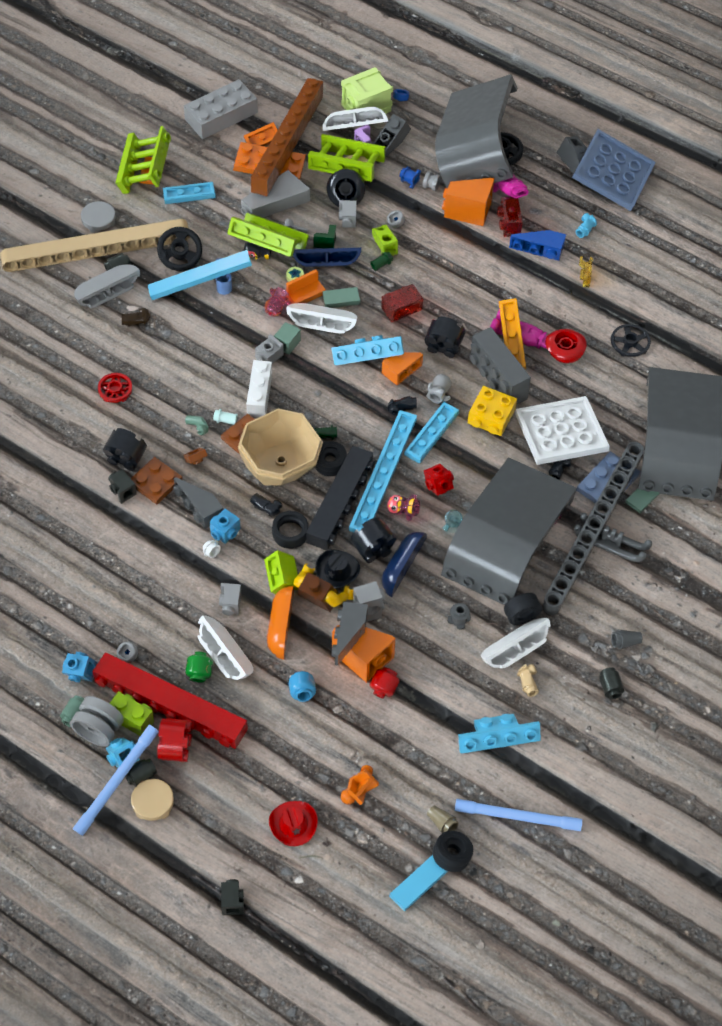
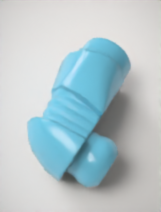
M585 213L582 216L581 220L583 223L576 229V235L579 238L588 236L592 228L597 225L593 214Z

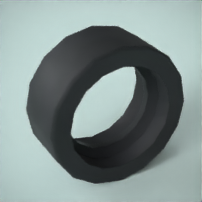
M297 511L280 513L275 517L272 524L274 541L283 548L293 549L300 547L306 542V532L309 528L308 521L303 514ZM290 522L300 525L302 531L297 536L287 537L279 532V528L283 524Z

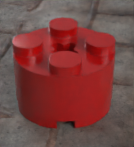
M161 719L158 734L160 738L157 745L158 759L188 762L189 750L186 749L188 746H191L192 734L188 733L191 732L192 720Z

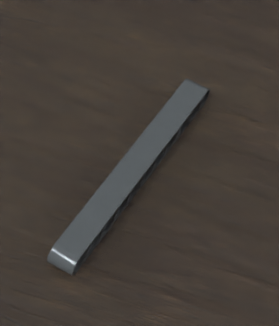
M631 442L627 445L545 595L542 607L546 614L555 615L560 611L640 463L644 451L642 444ZM569 570L573 572V574H569L566 571ZM557 586H563L565 589H559ZM549 601L555 602L556 605H551Z

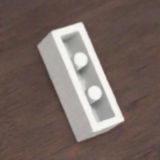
M253 360L246 403L247 414L253 418H259L267 412L272 380V362Z

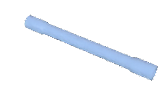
M150 724L139 737L136 745L89 809L81 816L73 830L82 836L86 833L97 814L135 762L157 736L159 731Z
M456 799V812L482 814L556 826L580 832L582 828V819L555 816Z

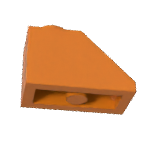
M404 352L403 355L386 357L382 361V374L398 386L422 366L423 354L421 352Z

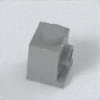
M339 200V220H342V227L356 228V201Z
M271 334L268 336V339L255 348V357L259 361H270L273 364L284 355L283 344Z
M221 583L219 606H222V613L224 615H239L242 595L241 584Z

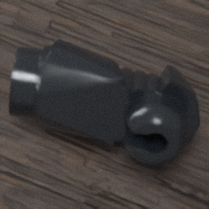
M407 396L398 400L391 399L388 403V411L392 415H397L399 410L407 411L417 408L416 397Z
M572 459L554 462L549 470V475L560 480L564 466L570 467Z
M258 493L254 494L250 499L254 508L268 513L270 517L279 514L282 508V503L279 500H274L271 503Z

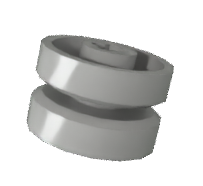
M92 696L85 697L79 706L80 712H76L71 719L70 727L88 742L108 747L115 736L114 731H117L124 721L123 715L114 706L102 699Z

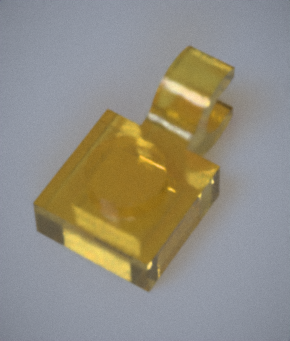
M583 256L580 257L579 266L583 268L580 269V280H583L582 287H590L592 257H590L588 262L583 261Z

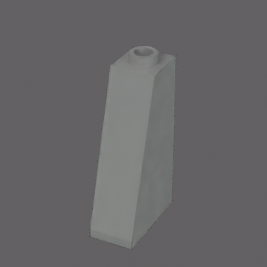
M287 170L278 176L268 196L251 193L241 199V211L244 216L248 212L263 218L309 202L310 188Z

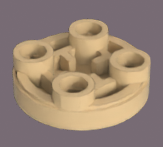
M148 779L142 781L134 788L131 795V804L139 819L155 821L169 816L174 804L172 789L166 782L159 779Z

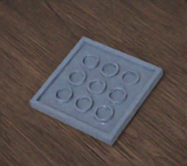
M597 129L572 178L631 211L656 162Z

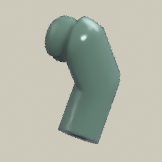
M186 416V424L196 425L199 435L208 433L209 426L203 417Z

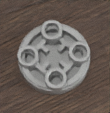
M102 201L87 204L81 211L82 223L91 233H98L115 225V210L109 203Z

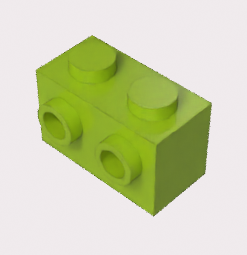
M118 691L109 703L123 715L124 721L121 726L139 736L142 735L149 724L152 726L154 723L152 709L144 703L141 705L136 702L129 694L124 695Z

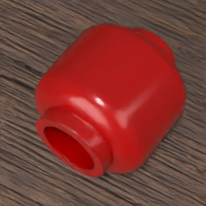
M387 667L377 669L370 682V687L374 690L373 694L382 699L385 696H393L400 682L397 677L398 673Z

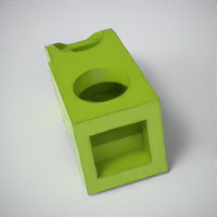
M382 225L381 227L373 228L372 235L381 249V254L383 252H390L391 255L398 254V240L389 227Z

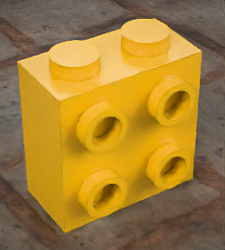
M483 386L469 411L468 424L486 430L491 434L502 436L516 410L517 398Z

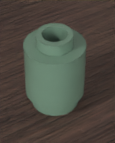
M75 695L73 698H70L61 712V721L66 726L70 727L71 719L76 712H80L79 706L84 700L83 697Z

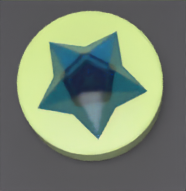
M291 267L286 272L288 282L304 275L303 270L299 267Z

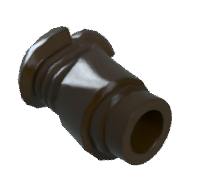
M141 308L139 313L122 314L121 323L128 327L143 323L146 325L150 320L149 311L146 308Z

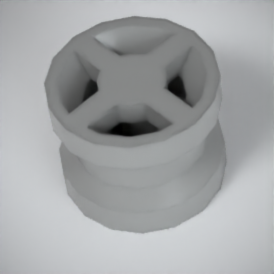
M427 171L423 180V187H429L433 191H437L441 182V175H433L432 172Z

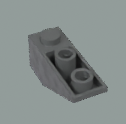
M393 114L373 144L385 146L386 158L403 142L411 128L405 120Z
M578 136L565 137L556 153L574 174L587 147Z
M177 477L174 478L175 486L173 490L178 497L181 496L184 506L187 510L193 512V517L198 524L201 523L204 528L209 527L211 519L216 515L218 516L224 510L223 506L212 493Z
M343 602V608L338 610L337 621H340V627L335 628L334 639L338 640L337 645L333 644L332 657H335V665L340 664L365 633L368 604Z

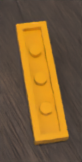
M517 298L499 301L504 344L522 367L527 369Z

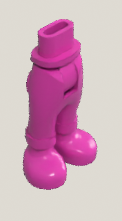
M513 175V178L494 183L493 193L500 189V191L513 198H520L529 193L527 186L522 180L517 179L515 175Z
M499 309L490 327H492L497 335H502L503 337ZM520 321L523 344L529 347L534 346L539 349L541 347L547 349L545 344L547 332H543L532 324Z

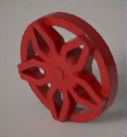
M110 373L99 381L98 393L105 402H124L132 393V382L124 374ZM120 378L126 380L127 382H121Z

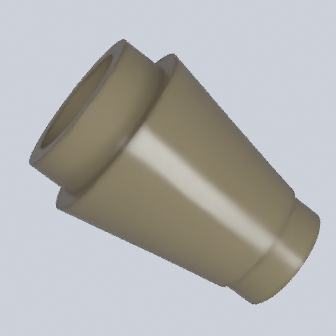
M435 805L428 810L427 815L441 833L457 829L459 823L456 821L455 816Z

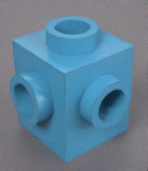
M226 508L210 521L212 537L217 541H222L224 544L230 539H234L241 529L240 518Z
M76 652V654L67 653L66 659L63 662L62 673L69 676L68 680L80 683L81 680L93 681L92 671L98 662L82 652Z

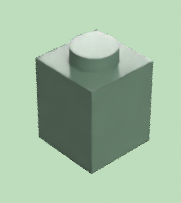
M287 322L274 335L283 344L284 353L289 355L301 341V329Z

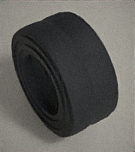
M335 441L323 442L315 469L324 476H336L347 456L344 446ZM327 456H334L335 460L329 462L325 458Z
M524 593L508 601L504 606V612L512 625H521L539 616L542 612V606L534 593Z
M446 831L438 837L433 847V858L437 865L446 871H462L467 867L473 856L472 842L461 832ZM448 848L456 849L458 854H451Z

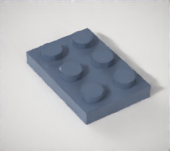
M610 451L577 486L576 491L596 504L620 457ZM635 470L625 491L639 477L640 470Z

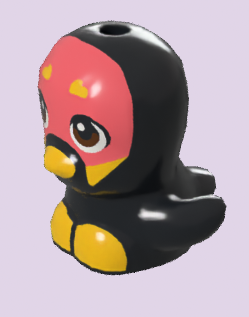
M246 242L243 251L247 250L249 256L256 260L260 257L270 259L272 251L250 242Z

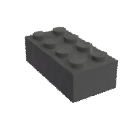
M492 327L472 336L470 360L473 365L478 367L482 377L488 380L490 387L517 398V404L528 400L531 377Z

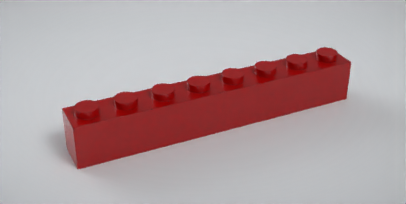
M106 652L92 671L94 680L99 686H107L116 694L118 691L124 695L129 694L136 702L148 705L153 712H160L167 718L192 720L191 730L195 729L201 732L208 739L218 740L224 747L236 749L248 730L247 720Z

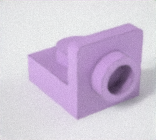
M365 125L355 129L354 140L371 144L370 126Z

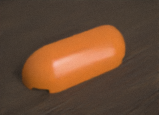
M294 586L284 587L274 596L268 627L267 647L277 658L283 660L285 658L292 611Z

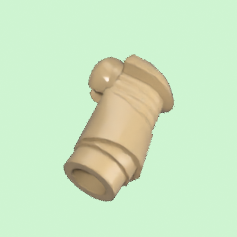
M533 664L529 666L523 665L517 674L521 678L522 689L528 697H533L539 692L532 675L537 673Z

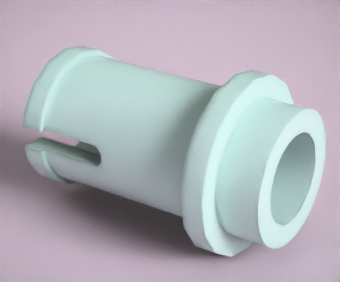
M222 409L215 410L213 420L217 423L223 422L234 425L237 422L238 414L224 412Z

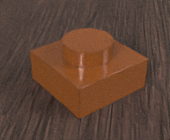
M199 447L183 456L186 462L195 465L202 462L203 458L208 455L205 449Z

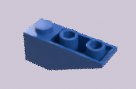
M551 230L511 234L509 248L559 261L565 246L566 234Z

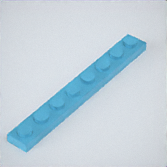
M399 410L350 523V532L354 533L356 529L360 531L363 528L362 524L376 517L416 423L417 415Z

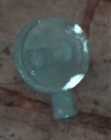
M458 510L448 511L445 515L446 524L442 529L447 532L450 527H458L463 519L462 514Z

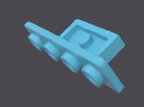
M382 335L373 336L372 340L366 341L365 338L355 339L353 344L331 348L334 365L404 354L401 336L383 338Z
M503 714L501 716L483 717L474 720L476 732L458 734L459 751L461 754L541 740L539 721L518 724L514 714Z

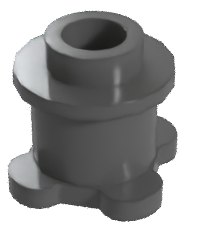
M463 603L454 604L450 609L451 616H448L447 619L449 624H454L457 626V629L462 630L465 628V624L471 620L470 610Z

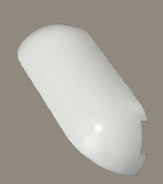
M377 107L338 111L330 114L325 119L323 131L388 122V117L383 110Z
M293 303L287 306V314L300 327L341 334L352 329L357 321V315L346 310L306 303Z
M202 615L198 622L200 624V636H198V639L221 672L227 678L234 680L250 676L253 673V666L226 628L215 619Z
M549 618L535 619L520 626L482 652L481 658L486 664L494 668H506L546 642L548 629L551 626Z

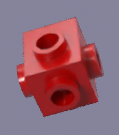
M438 464L424 470L426 486L428 490H432L437 496L454 489L452 482L454 476L443 465Z

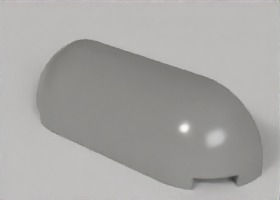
M134 265L116 266L80 284L75 289L74 296L81 306L97 307L131 290L137 277H140V270Z

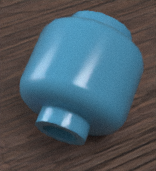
M296 672L289 678V690L293 699L306 702L316 694L315 680L309 672Z

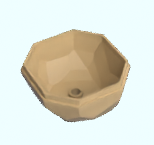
M278 408L245 425L238 450L246 467L263 485H283L299 479L316 466L323 441L302 413Z

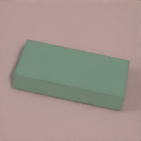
M357 287L323 291L325 307L334 308L360 304Z
M637 488L626 499L625 503L641 513L659 495V492L638 490Z

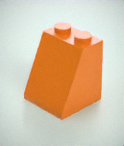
M494 178L451 181L443 193V198H445L442 205L444 217L484 226L492 203Z
M366 627L365 633L344 657L342 662L367 683L374 676L377 669H382L394 658L396 638ZM335 628L332 631V647L333 644L337 645L338 640L334 639Z

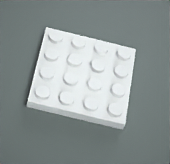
M586 396L516 409L515 415L537 465L609 452L610 446Z

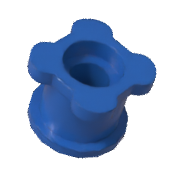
M409 166L403 168L399 175L401 182L409 183V188L413 189L420 180L421 170L418 169L415 172Z

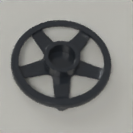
M625 324L617 327L612 332L610 338L612 347L621 356L636 357L646 354L651 344L647 331L634 324ZM630 327L640 329L644 333L637 335L631 332ZM619 329H625L624 337L614 336ZM647 337V346L643 348L638 341ZM614 341L624 343L623 349H619ZM634 347L640 352L628 353V350Z

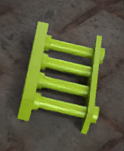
M164 126L160 127L159 134L156 137L140 140L135 133L128 134L115 182L123 194L130 192L132 183L151 180L155 187H159L169 143L171 142V136ZM156 144L153 149L140 151L142 146ZM153 156L151 161L137 164L138 159ZM150 168L149 173L134 176L135 171Z
M322 134L321 151H310L308 154V169L331 174L342 169H350L360 174L363 180L372 182L374 179L375 161L385 162V146ZM329 151V152H334V153H337V154H336L335 156H333V155H328L327 152ZM343 155H353L351 159L343 158ZM361 156L368 159L367 162H362L358 160Z
M248 212L244 220L231 217L227 233L228 235L289 257L293 256L295 248L306 249L309 234Z

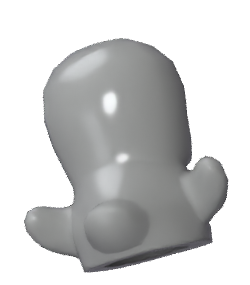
M444 374L436 375L433 382L428 384L426 397L435 404L449 401L451 397L445 396L452 384L450 378Z

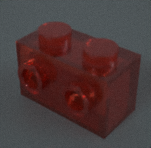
M501 197L500 207H497V216L501 218L499 220V229L503 230L504 237H511V234H519L522 230L523 222L519 199Z
M411 284L382 296L381 308L389 320L394 322L423 309V297L416 287Z

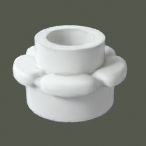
M209 540L203 545V553L206 557L214 558L221 550L216 540Z

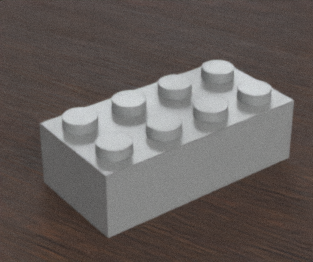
M240 79L184 105L186 122L202 139L258 113L257 98Z

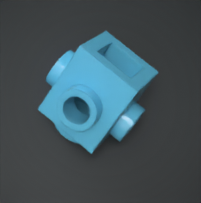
M124 737L117 738L106 748L109 754L106 757L112 767L116 766L119 768L135 746L132 740L129 741Z

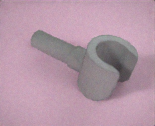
M285 220L284 226L307 233L308 229L293 225V220Z

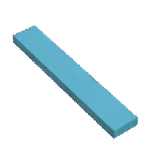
M245 250L148 284L150 297L152 300L252 266L249 253Z

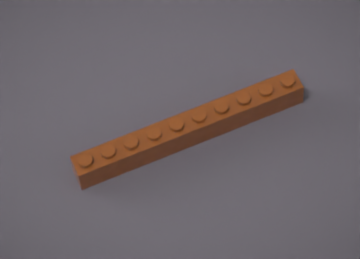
M307 78L251 175L252 193L268 196L323 98V81Z

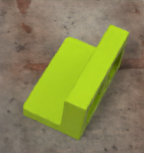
M277 550L264 559L271 593L276 594L284 587L294 586V579L298 576L293 555Z

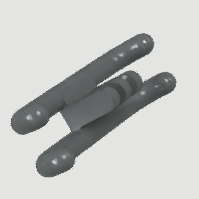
M587 513L580 515V521L583 525L588 518ZM580 524L574 526V532L577 537L582 529ZM606 525L601 533L603 535L602 539H598L595 544L596 547L629 561L642 562L646 558V553L643 551L651 548L652 541L646 540L645 543L637 542L624 536V532L618 534L617 529L613 528L611 531L610 527ZM623 543L642 552L639 555H635L621 549L620 546Z

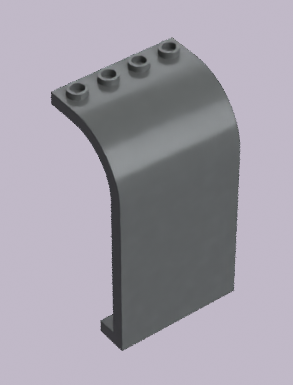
M512 74L451 93L435 141L439 171L447 188L451 181L494 178V183L513 178L514 174L506 158L500 133L501 122L509 95L518 89Z
M649 367L646 386H648L646 441L638 490L714 501L722 462V376Z
M508 457L458 526L448 548L441 576L505 605L512 598L516 597L530 560L566 506H570L573 502L577 488Z

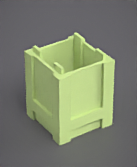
M376 67L341 81V105L344 109L377 107L383 110L385 114L391 112L393 86L385 81L381 76V71H378Z

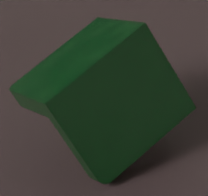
M329 225L328 234H314L313 248H334L336 225Z

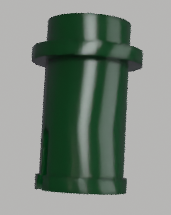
M383 252L381 256L370 261V265L374 271H378L383 266L390 265L393 257L390 252Z
M331 425V427L314 428L321 439L332 438L334 440V438H338L337 426L333 427Z

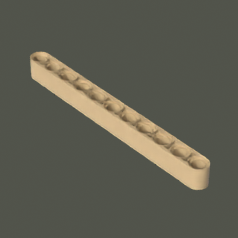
M176 219L6 248L0 252L2 268L4 271L13 272L157 247L159 238L166 230L174 227H189L185 219ZM176 235L168 237L164 245L172 244L173 240L177 238Z

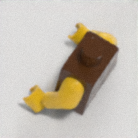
M307 563L304 564L301 572L294 579V586L298 588V596L330 613L334 607L347 600H353V589H349L350 586H345L344 591L339 594L333 585L313 575L315 568H309Z

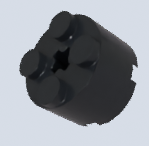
M438 317L437 320L432 319L424 340L428 346L427 350L434 354L437 352L444 353L445 356L453 358L460 349L465 335V328L463 326L460 328L457 325V321L448 317Z
M117 428L116 431L115 429L112 431L103 448V452L108 457L107 461L113 465L119 463L127 470L133 471L142 458L147 444L142 438L140 441L136 439L135 433L123 428Z
M378 517L362 524L363 528L360 531L356 529L352 534L351 542L367 563H371L381 556L384 558L390 555L392 552L391 548L397 540L386 523Z

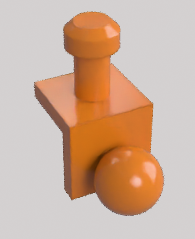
M362 766L360 773L350 778L348 788L343 790L340 796L344 804L349 805L356 800L359 805H362L365 794L379 786V782L372 776L373 768L371 766Z

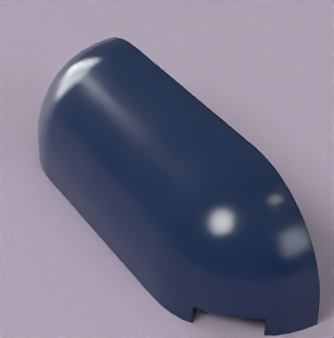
M361 247L294 250L293 257L299 264L306 267L345 266L354 263L361 254Z
M413 532L408 534L401 541L385 568L381 582L385 593L390 597H393L427 539L426 533Z

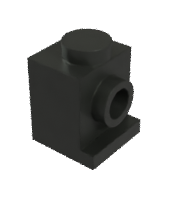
M122 469L108 477L111 483L109 487L114 495L118 494L121 504L137 494L135 483Z
M230 879L226 882H221L222 915L244 914V890L239 889V881Z

